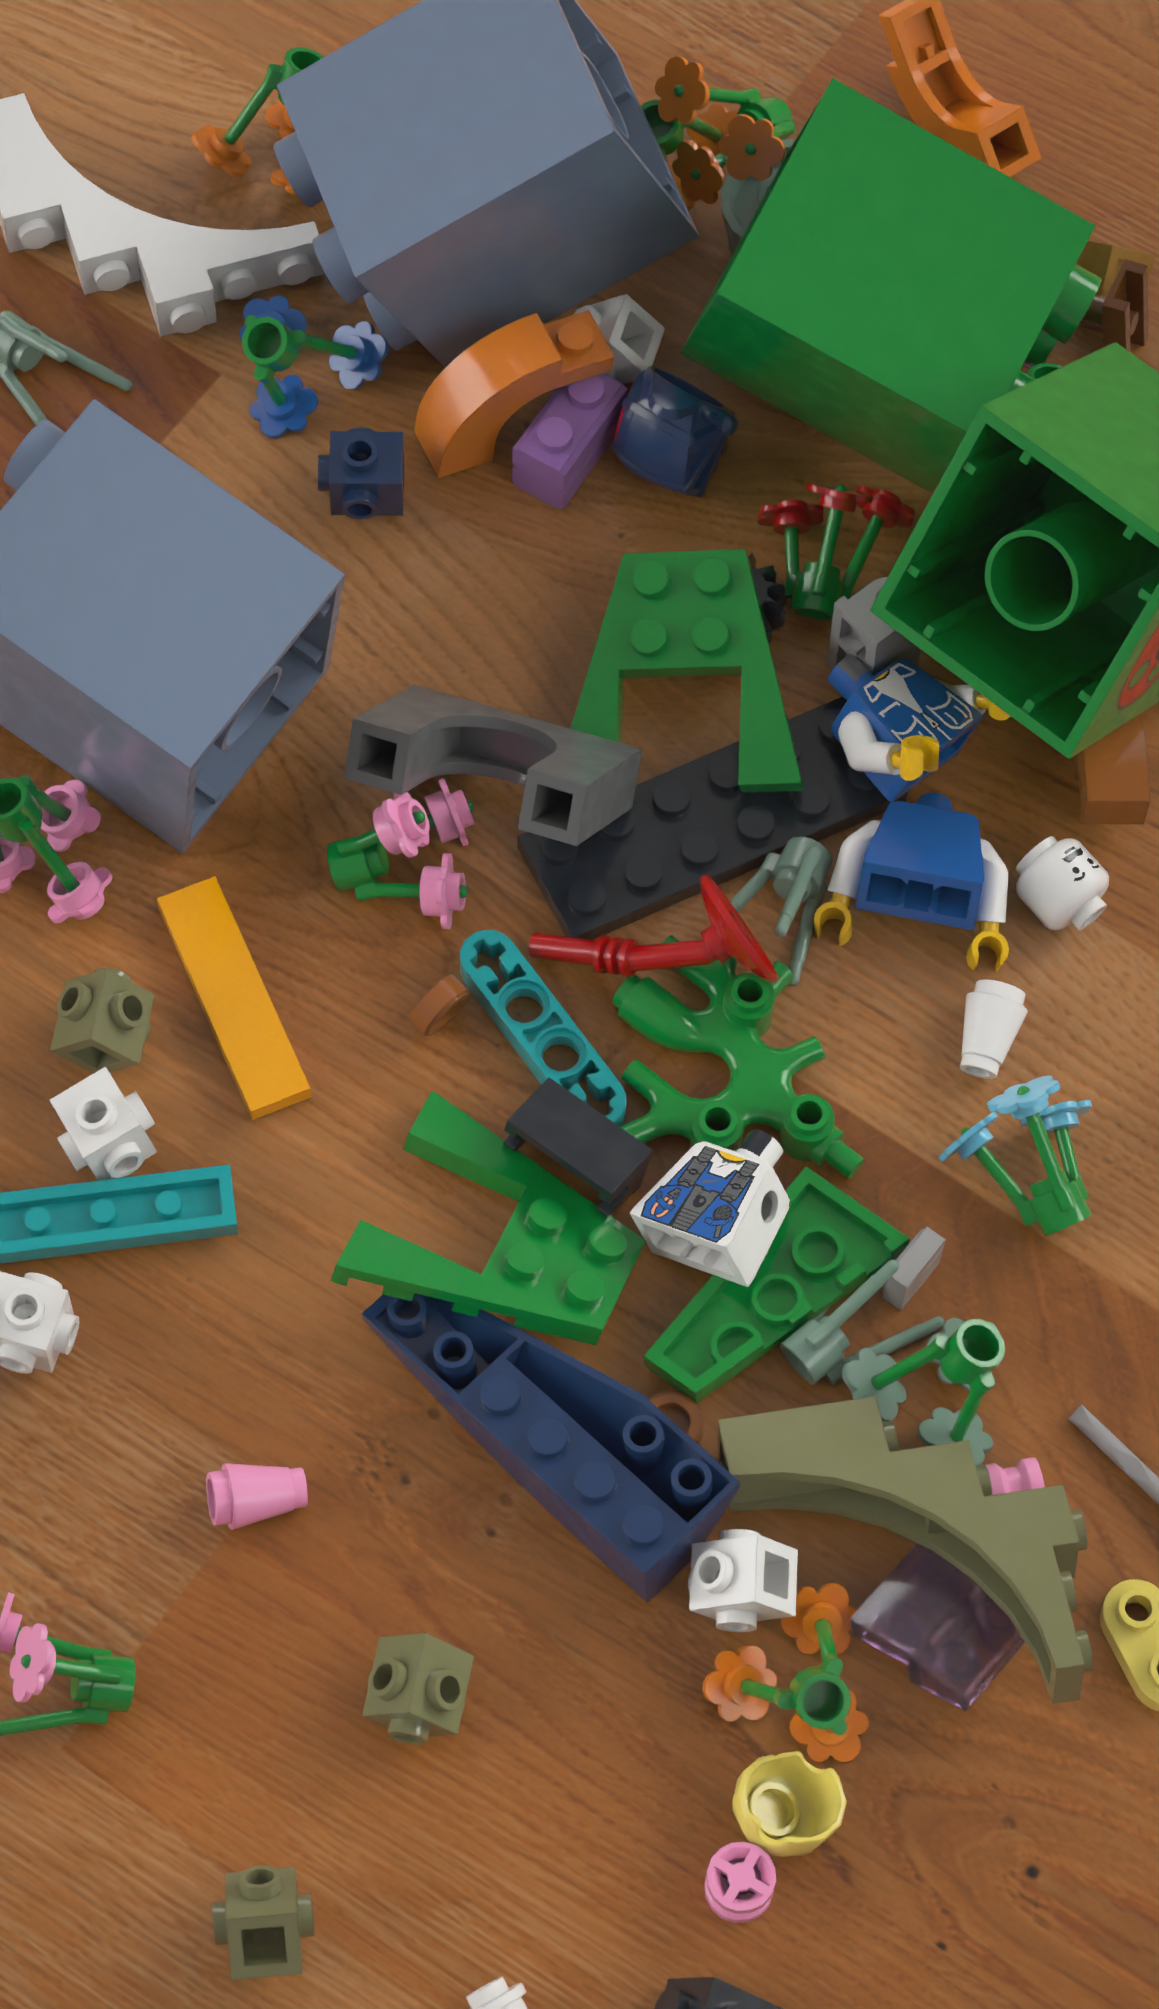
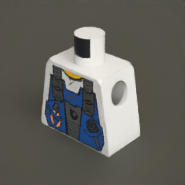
M757 1129L750 1131L736 1152L706 1141L695 1144L630 1212L651 1252L749 1287L789 1210L790 1199L773 1169V1166L783 1154V1149L772 1136Z

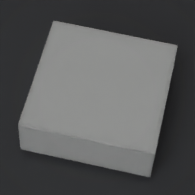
M928 1226L925 1229L922 1228L897 1258L896 1261L899 1263V1269L884 1283L883 1298L901 1311L939 1265L946 1239Z

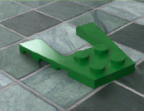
M745 549L623 553L570 729L621 743L624 678L741 674L738 785L741 791H804V782L800 773L794 741L783 704L779 679L766 634V626L752 568Z
M431 1091L408 1133L403 1150L519 1202L482 1274H479L360 1220L335 1265L330 1281L347 1286L349 1278L382 1285L384 1286L382 1295L412 1301L414 1294L454 1303L453 1312L477 1317L480 1309L516 1317L513 1326L596 1346L646 1240L612 1216L607 1218L596 1210L598 1206L520 1151H512L503 1144V1139L439 1094Z

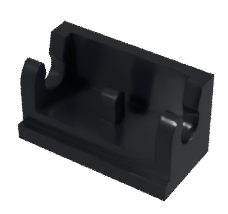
M550 1077L507 1120L504 1129L510 1135L503 1144L512 1151L518 1150L528 1141L599 1192L598 1197L603 1200L596 1210L607 1218L632 1193L634 1194L641 1187L653 1151Z

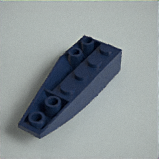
M414 1294L412 1301L381 1295L362 1313V1318L457 1422L526 1491L645 1602L648 1603L691 1562L692 1544L706 1541L739 1490L740 1481L643 1394L485 1310L480 1309L477 1317L453 1312V1302L420 1294Z

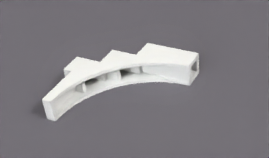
M24 93L0 99V226L9 253L23 249H40L51 242L66 239L84 295L101 290H118L126 284L141 280L160 337L174 333H191L199 330L204 325L216 323L215 302L242 299L256 291L283 284H300L310 277L323 274V269L313 247V238L319 236L315 222L261 230H223L192 226L139 210L107 194L94 185L60 155L34 118Z

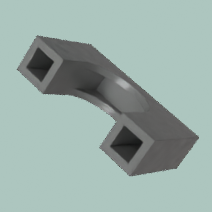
M413 685L353 718L344 779L399 795L406 793L429 778L447 774H471L506 780L525 787L518 829L578 846L632 808L643 749Z

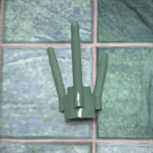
M8 310L0 313V378L35 425L47 420V418L14 374V371L16 369L22 371L31 370L39 363L43 354L59 362L66 360L124 391L131 390L132 382L115 373V371L48 337L37 327L31 326L14 312Z
M802 836L793 837L788 840L781 855L772 852L768 853L760 870L730 901L736 911L740 912L769 879L774 880L773 888L775 892L786 900L774 929L778 937L786 935L800 903L805 902L789 968L794 976L789 984L793 986L798 984L814 928V915L827 890V886L823 881L833 862L827 848L811 838Z
M888 1261L829 1317L823 1316L827 1312L825 1310L816 1318L808 1320L780 1344V1348L788 1362L808 1383L813 1385L822 1377H825L834 1386L843 1378V1366L849 1361L855 1360V1354L844 1358L843 1351L850 1346V1343L839 1327L898 1271V1261ZM940 1316L934 1317L868 1347V1349L872 1350L876 1357L881 1354H890L941 1329L945 1321Z

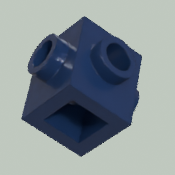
M369 428L330 431V455H318V491H329L331 515H346L349 518L360 520L369 519L375 515L403 516V432H376Z

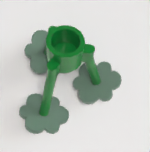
M950 1318L943 1325V1332L934 1334L927 1341L925 1348L898 1363L886 1354L876 1357L872 1350L863 1348L857 1351L855 1360L849 1361L843 1366L842 1376L845 1384L850 1389L853 1400L876 1396L882 1422L896 1417L898 1413L897 1405L906 1400V1390L898 1380L931 1361L939 1365L937 1375L941 1382L949 1385L954 1383L960 1384L970 1392L962 1409L954 1414L947 1408L938 1407L934 1409L931 1419L924 1420L919 1425L917 1431L918 1438L926 1446L969 1440L975 1465L983 1464L985 1453H988L993 1446V1439L989 1434L982 1431L983 1422L976 1413L985 1394L995 1385V1379L991 1371L1000 1365L1005 1353L1004 1339L994 1323L981 1319H970L964 1322L959 1318Z

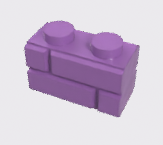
M605 374L557 388L513 447L512 463L514 466L512 468V482L519 489L556 509L563 510L614 440L618 419L623 406L622 402L627 397L628 389L622 383Z

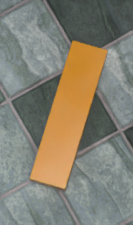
M216 876L157 898L158 909L251 1120L253 1121L311 1098V1088Z

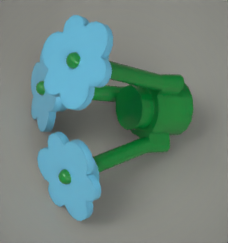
M1042 1076L1026 1084L1014 1085L1006 1089L1004 1094L989 1100L987 1106L992 1113L972 1128L962 1129L961 1137L946 1148L938 1157L943 1163L956 1152L963 1161L975 1155L1015 1204L1025 1226L1038 1221L1045 1236L1074 1225L1092 1215L1085 1199L1089 1198V1194L1080 1177L1069 1129L1079 1126L1078 1116L1088 1113L1089 1109L1092 1108L1091 1100L1067 1101L1048 1107L1049 1102L1047 1099L1049 1095L1061 1088L1059 1081L1054 1080L1052 1076ZM995 1111H998L999 1114L1011 1113L1012 1118H1021L1020 1123L1022 1127L1029 1126L1048 1176L1029 1185L1034 1196L1032 1199H1029L986 1147V1144L994 1138L987 1128L999 1117ZM1055 1133L1063 1166L1062 1171L1048 1134Z

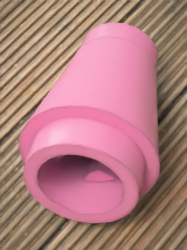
M223 1463L221 1471L207 1472V1502L210 1518L214 1526L228 1524L230 1530H235L293 1511L296 1508L307 1507V1482L302 1467L289 1469V1467Z

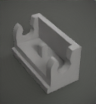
M888 577L878 578L850 599L843 596L834 603L827 664L832 669L850 654H853L874 675H877L900 658L908 659L915 665H918L920 648L870 612Z

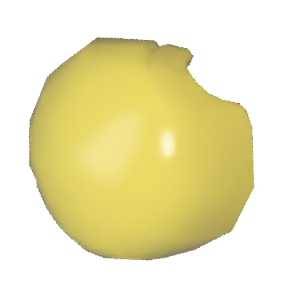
M794 1751L780 1753L776 1756L767 1755L759 1757L747 1767L737 1779L732 1807L744 1835L752 1844L759 1846L766 1853L773 1856H803L811 1853L841 1826L847 1800L840 1778L834 1769L816 1768L804 1759L801 1752Z

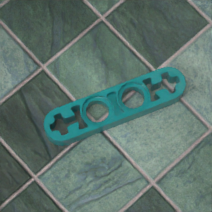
M481 930L470 935L464 941L460 950V974L462 979L539 1083L542 1085L550 1077L565 1089H570L569 1091L586 1103V1094L579 1086V1083L587 1076L586 1088L593 1098L598 1102L606 1099L610 1100L608 1115L605 1117L619 1127L622 1126L626 1115V1093L621 1083L513 941L505 934L495 930ZM484 952L490 959L500 955L499 972L506 981V984L499 991V979L491 968L485 965L477 969L478 954ZM530 997L540 1003L543 1010L536 1020L529 1023H520L508 1015L506 1008L515 998ZM556 1044H564L572 1047L577 1052L579 1060L571 1069L556 1071L545 1064L542 1056L549 1047Z

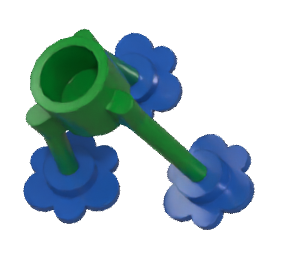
M273 296L269 302L256 298L250 300L245 305L243 311L245 324L240 328L239 336L242 340V348L245 355L256 364L253 375L255 379L260 381L256 390L259 400L254 401L250 406V414L255 420L260 421V428L265 436L276 439L285 435L288 430L295 433L304 430L307 426L306 416L312 414L318 406L316 393L310 388L303 387V382L297 375H289L283 381L274 377L276 372L289 368L296 361L299 349L308 348L331 354L329 358L330 368L339 372L340 382L347 389L356 390L364 384L365 380L376 381L380 377L382 371L380 362L388 355L389 343L383 335L375 333L372 323L360 321L355 327L349 325L341 326L336 330L333 341L305 333L307 328L305 315L301 311L290 309L289 301L283 296Z

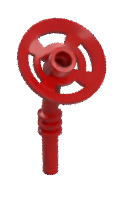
M707 873L700 877V885L710 926L700 932L703 937L701 940L639 945L635 939L628 938L625 940L621 937L612 938L607 935H601L597 940H588L535 932L531 935L528 944L529 955L533 958L591 965L596 972L603 974L608 972L611 975L621 974L625 977H632L636 971L710 965L717 959L723 964L733 957L759 978L772 984L779 980L776 970L748 926L719 886Z

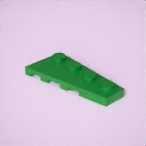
M805 1167L785 1190L790 1199L789 1210L749 1287L712 1275L644 1355L645 1367L697 1404L787 1339L808 1320L816 1318L863 1284L888 1261L896 1260L910 1244V1238L814 1171Z

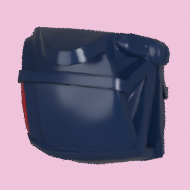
M649 366L638 373L633 381L628 397H625L622 402L623 406L618 419L612 449L621 464L643 479L674 492L702 498L716 470L720 456L727 449L728 436L734 434L737 429L738 422L735 418V413L715 398L685 380L657 367Z

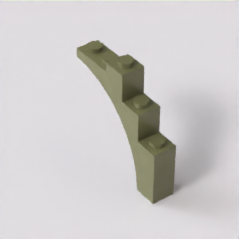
M876 1396L718 1420L719 1463L740 1481V1488L728 1505L729 1512L790 1509L836 1514L886 1528L934 1551L973 1579L1009 1616L1036 1659L1052 1704L1080 1700L1083 1672L1092 1671L1093 1667L1092 1651L1086 1630L1075 1631L1070 1612H1075L1077 1607L1072 1578H1075L1078 1551L1086 1550L1088 1542L1082 1511L1080 1509H1070L1064 1485L992 1495L987 1466L985 1464L975 1465L969 1440L899 1450L893 1421L882 1422Z

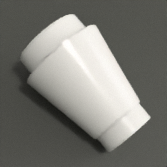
M978 980L974 992L966 995L962 1060L960 1064V1069L963 1072L984 1079L997 1078L999 1067L1002 1066L1028 1013V1010L1023 1006L1026 994L1021 989L1000 981Z

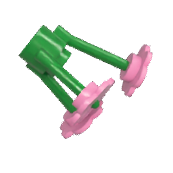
M8 1592L0 1617V1652L11 1654L14 1642H16V1655L12 1658L9 1669L10 1677L14 1679L13 1697L15 1701L25 1703L31 1698V1695H39L43 1686L50 1681L53 1674L71 1677V1699L73 1701H83V1707L0 1720V1736L78 1723L106 1725L109 1711L127 1712L129 1710L135 1686V1662L133 1658L112 1656V1652L109 1649L88 1648L47 1636L48 1631L44 1624L36 1623L33 1627L24 1626L20 1628L23 1615L10 1611L15 1594ZM56 1654L70 1659H74L76 1661L56 1658Z

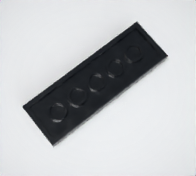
M842 696L788 720L800 773L804 782V791L742 792L738 785V741L636 785L632 808L578 846L530 832L517 836V848L566 937L594 940L601 935L608 934L701 893L700 877L706 873L717 885H720L761 867L767 854L770 852L781 855L788 840L793 837L802 836L818 842L886 812L891 802L884 797L863 771L854 770L849 765L842 745L832 734L831 725L847 700ZM908 792L900 796L895 801L906 802Z

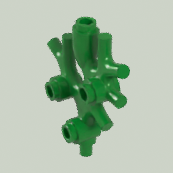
M671 935L663 943L680 941ZM733 957L723 964L717 959L710 965L674 968L709 996V1006L700 1011L688 1008L649 976L642 979L634 974L621 984L612 999V1004L619 1009L618 1017L651 1042L664 1048L687 1053H713L721 1057L730 1070V1081L727 1087L719 1094L705 1099L691 1098L676 1090L646 1065L635 1059L625 1069L621 1079L649 1101L650 1110L647 1114L620 1126L622 1129L642 1143H647L655 1138L670 1134L689 1139L690 1149L695 1144L706 1141L736 1152L741 1145L742 1134L745 1128L751 1124H764L780 1132L781 1146L793 1159L804 1162L813 1161L819 1167L827 1162L849 1180L860 1170L865 1159L842 1142L845 1133L834 1125L835 1116L830 1104L822 1097L814 1094L797 1096L792 1088V1078L795 1073L825 1059V1053L819 1040L812 1036L790 1047L772 1048L764 1044L760 1039L771 1026L775 998L794 978L793 973L786 965L779 961H774L772 965L779 976V980L773 984L759 978L754 973L737 975L738 961ZM801 1120H809L815 1124H804ZM717 1126L724 1128L725 1130L715 1131L710 1129L709 1127Z

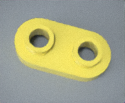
M1126 1580L1115 1585L1107 1594L1100 1610V1626L1138 1699L1150 1709L1159 1712V1674L1157 1671V1665H1159V1588L1144 1580ZM1130 1603L1143 1605L1148 1612V1618L1144 1621L1131 1619L1126 1613L1125 1606Z

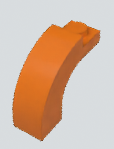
M904 0L878 15L895 60L886 65L887 70L904 106L916 125L1009 177L1042 159L1024 107L1002 102L991 96L979 85L966 67L955 44L940 0Z
M589 310L543 324L539 315L535 313L509 323L477 341L456 357L436 377L426 391L418 408L414 432L437 477L441 478L493 461L498 433L512 414L532 399L548 391L612 371L614 355Z

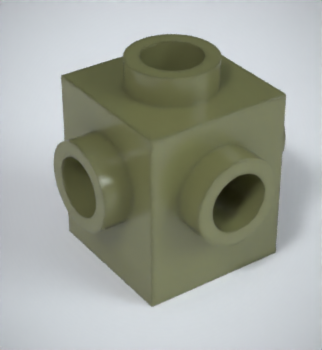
M99 968L94 973L66 981L64 990L57 1002L58 1017L50 1051L93 1073L105 1066L109 1072L140 1064L144 1043L150 1032L149 1019L155 994L132 983L131 977L125 972L112 968Z
M428 1633L379 1637L373 1668L368 1679V1691L362 1716L387 1727V1736L389 1738L410 1745H425L428 1742V1737L458 1735L474 1655Z
M259 1865L250 1867L243 1872L225 1873L226 1901L213 1902V1925L215 1944H228L231 1980L302 1974L301 1937H312L315 1934L312 1894L298 1895L296 1867L275 1868Z

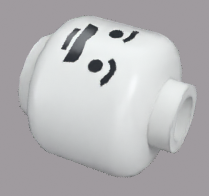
M1050 836L1024 856L1016 867V871L1020 874L1016 883L1018 897L1043 925L1050 930L1064 929L1073 924L1080 931L1096 920L1107 907V904L1101 897L1109 886V875L1076 839L1066 838L1057 841L1053 836Z

